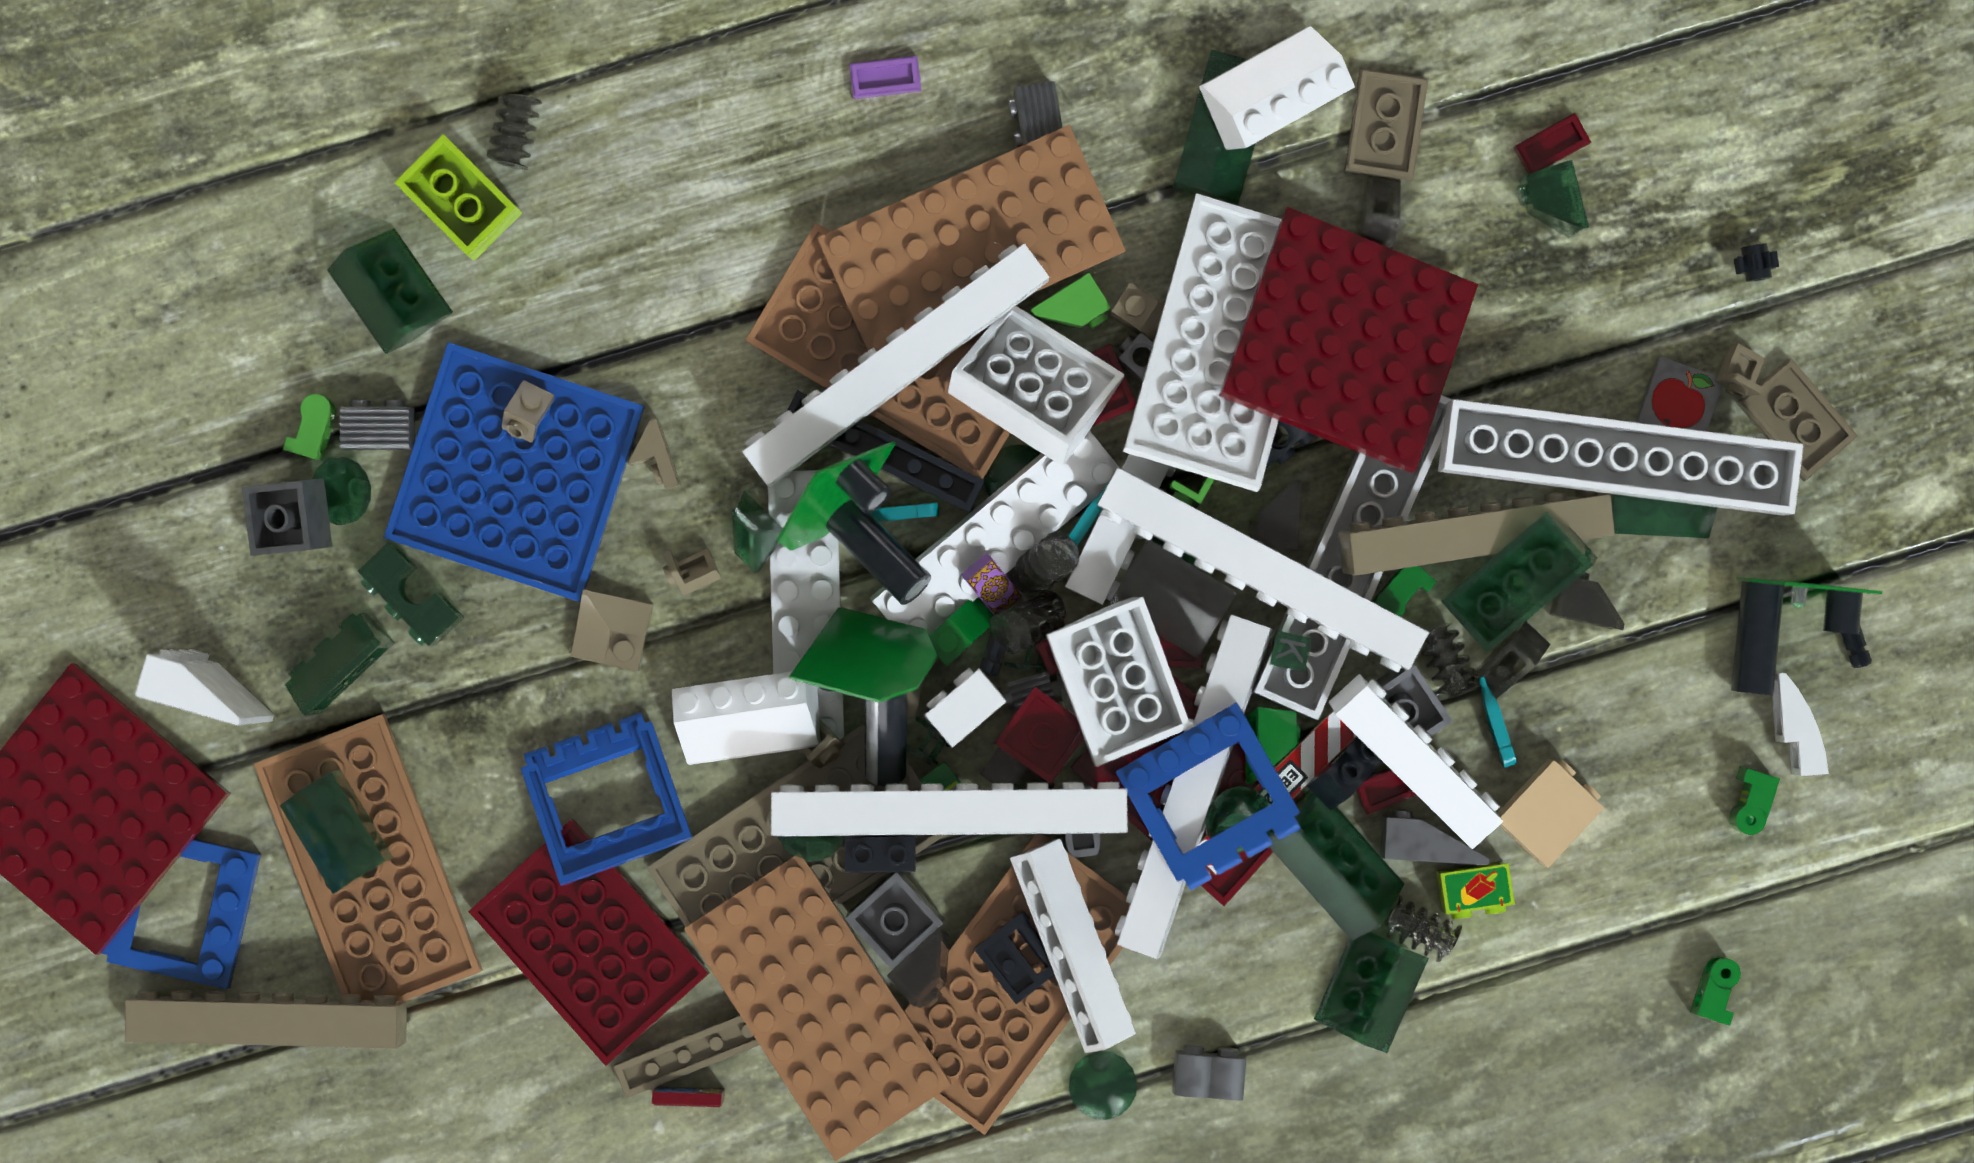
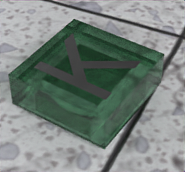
M1276 631L1269 665L1305 672L1312 638Z

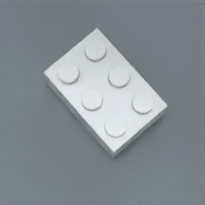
M969 667L953 681L957 686L947 695L942 690L926 704L930 710L925 716L952 747L1006 702L1004 696L980 668L973 672Z

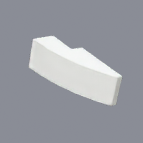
M1775 673L1774 692L1772 695L1775 741L1789 742L1792 775L1829 774L1826 751L1820 730L1810 707L1786 673Z

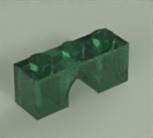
M387 542L358 570L363 577L360 582L372 595L380 594L387 602L384 608L397 621L402 618L411 627L408 633L419 645L423 646L426 643L428 646H436L464 617L442 593H434L421 604L413 603L406 595L405 584L408 577L418 568L394 543Z

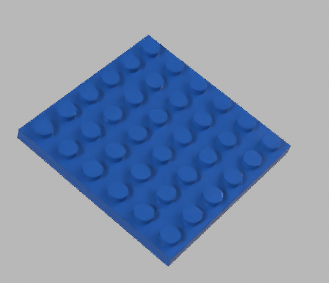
M448 342L383 538L581 602L583 589L586 590L645 406ZM523 380L554 394L553 403L537 427L536 437L533 442L515 438L502 428L504 410Z

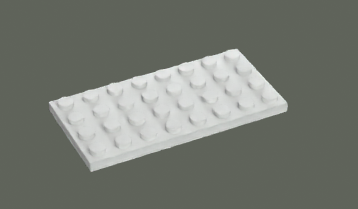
M1196 193L1123 452L1252 491H1259L1278 420L1219 396L1281 219Z

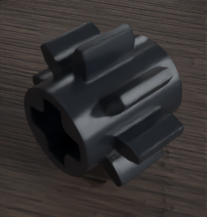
M1767 243L1742 247V256L1734 258L1736 275L1744 274L1746 282L1772 278L1771 270L1779 267L1777 251H1768Z

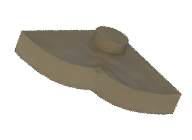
M583 589L570 657L638 672L654 604Z

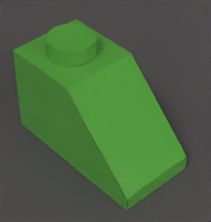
M1090 273L1032 308L1030 313L1041 321L1077 329H1083L1088 325L1092 330L1108 320L1106 313L1110 312L1111 306Z

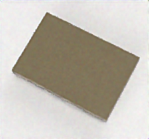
M1360 69L1344 172L1409 182L1413 181L1428 86L1427 78Z
M1792 358L1787 359L1758 384L1763 387L1760 394L1746 396V398H1742L1736 403L1766 439L1803 444L1799 476L1802 481L1808 480L1858 437Z

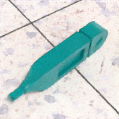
M1108 484L1089 504L1067 537V540H1065L1055 555L1054 559L1063 565L1066 564L1076 546H1078L1102 508L1098 507V503Z
M938 503L919 504L917 506L878 508L870 514L878 522L938 517L939 506Z
M1479 677L1482 687V707L1494 745H1496L1495 748L1503 768L1516 765L1515 754L1512 745H1510V738L1499 704L1487 686L1485 677Z

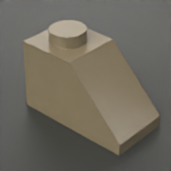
M1130 282L1109 316L1138 335L1142 332L1154 343L1164 305Z

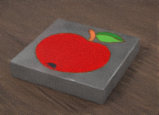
M1660 356L1655 363L1635 422L1707 432L1723 385L1716 382V375Z

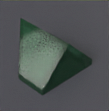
M744 490L738 506L732 510L734 553L754 573H757L762 569L779 544L777 538L783 528Z

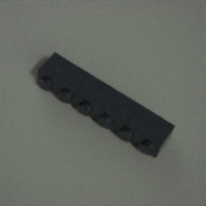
M797 390L788 410L793 414L804 406L801 401L808 395ZM859 421L828 444V446L854 457L894 441L896 444L880 471L968 514L971 512L985 483L984 480L863 421Z

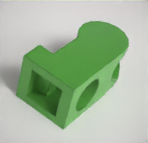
M312 394L303 399L300 412L302 420L296 439L286 437L283 450L323 461L336 416V407L331 399L320 394Z

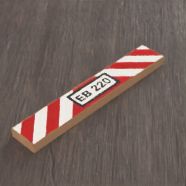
M1333 710L1275 766L1292 799L1357 736ZM1260 782L1201 839L1200 844L1273 803L1267 790L1262 788ZM1242 846L1237 848L1238 853L1243 849ZM1212 864L1207 865V867H1208L1215 875H1217V873H1216L1215 869L1213 868Z

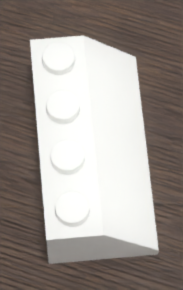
M1311 26L1199 86L1226 150L1247 148L1355 87L1342 55Z
M790 671L672 689L673 720L687 764L693 765L817 747L821 743L817 686L789 679V675L792 673Z

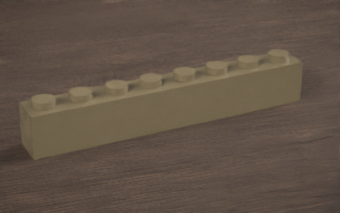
M1576 489L1577 495L1566 497L1565 492L1544 494L1545 500L1533 502V497H1521L1512 499L1513 505L1502 507L1501 502H1488L1480 504V510L1469 511L1468 507H1455L1447 509L1448 515L1437 517L1436 512H1422L1415 514V520L1404 521L1403 517H1389L1382 519L1383 525L1371 526L1370 522L1349 524L1350 530L1338 531L1342 571L1345 574L1356 576L1612 536L1615 533L1611 494Z
M145 989L139 990L138 995L125 1000V1042L397 1049L406 1043L407 1001H395L394 995L374 996V1000H361V995L345 994L341 995L339 1000L327 999L328 995L324 993L307 994L306 999L294 998L293 993L287 992L274 993L272 998H260L259 992H241L239 997H226L225 991L205 992V996H193V991L177 990L172 991L171 995H159V990Z

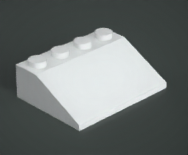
M1015 306L989 326L952 370L948 393L1063 466L1083 441L1118 388L1125 374Z
M1130 597L1046 635L1096 767L1191 728L1143 597Z
M160 649L159 654H147L135 696L238 726L273 721L274 714L219 663L209 661V654L189 649V651L183 649L179 651Z

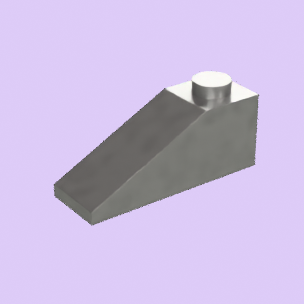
M1392 810V816L1382 815L1380 857L1384 859L1489 865L1488 857L1471 849L1469 846L1422 819L1412 817L1413 811Z

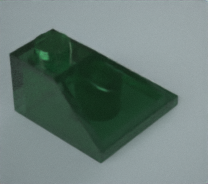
M1572 160L1527 174L1519 180L1520 185L1517 186L1518 200L1521 206H1526L1529 215L1567 238L1576 237L1589 228Z

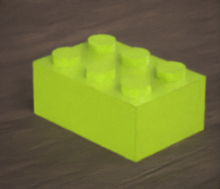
M444 134L394 182L473 261L523 214Z

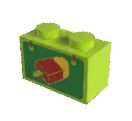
M1499 861L1489 863V865H1471L1435 871L1441 912L1446 915L1451 914V919L1472 917V911L1485 909L1486 914L1506 912V906L1515 905L1510 867L1507 862Z

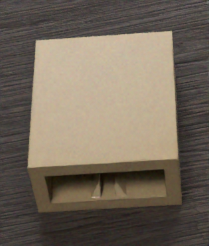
M1547 759L1497 812L1503 820L1499 826L1541 866L1549 868L1605 808L1598 802L1601 795L1587 783L1581 786L1573 778L1576 772L1562 759L1558 762Z

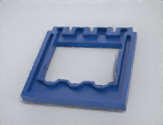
M1237 702L1116 771L1117 776L1124 788L1127 789L1131 801L1177 882L1184 879L1190 890L1212 879L1206 867L1207 865L1212 864L1216 873L1220 875L1243 862L1237 848L1242 846L1246 855L1250 858L1273 845L1267 831L1273 829L1280 841L1301 829L1295 818L1300 813L1298 807ZM1239 742L1247 755L1246 760L1262 788L1267 790L1273 803L1183 854L1175 841L1177 839L1161 808L1156 807L1149 792Z
M641 712L618 720L622 730L620 733L616 734L613 724L609 723L586 732L589 744L583 745L580 734L553 743L556 752L555 756H550L547 746L524 754L527 766L522 767L521 771L561 886L693 839L652 721L645 723ZM643 749L647 760L645 763L655 794L656 796L659 795L665 813L567 848L561 831L563 828L553 798L549 796L545 783Z
M194 839L180 857L220 864L198 963L184 960L185 957L150 950L148 952L131 948L140 906L101 954L108 955L106 961L108 963L229 989L231 988L261 854Z

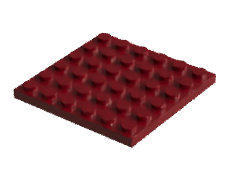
M1287 207L1280 221L1219 396L1409 473H1414L1417 470L1478 284Z
M71 663L0 750V875L95 955H99L231 793L75 663Z

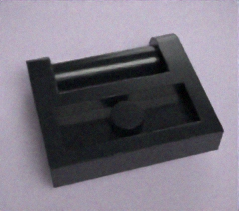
M1024 910L1016 914L1002 927L974 947L976 953L1015 1004L1019 1003L1055 975L1042 940L1028 923L1030 918ZM1015 930L1019 932L1045 966L1040 972L1036 973L1010 939L1009 935Z

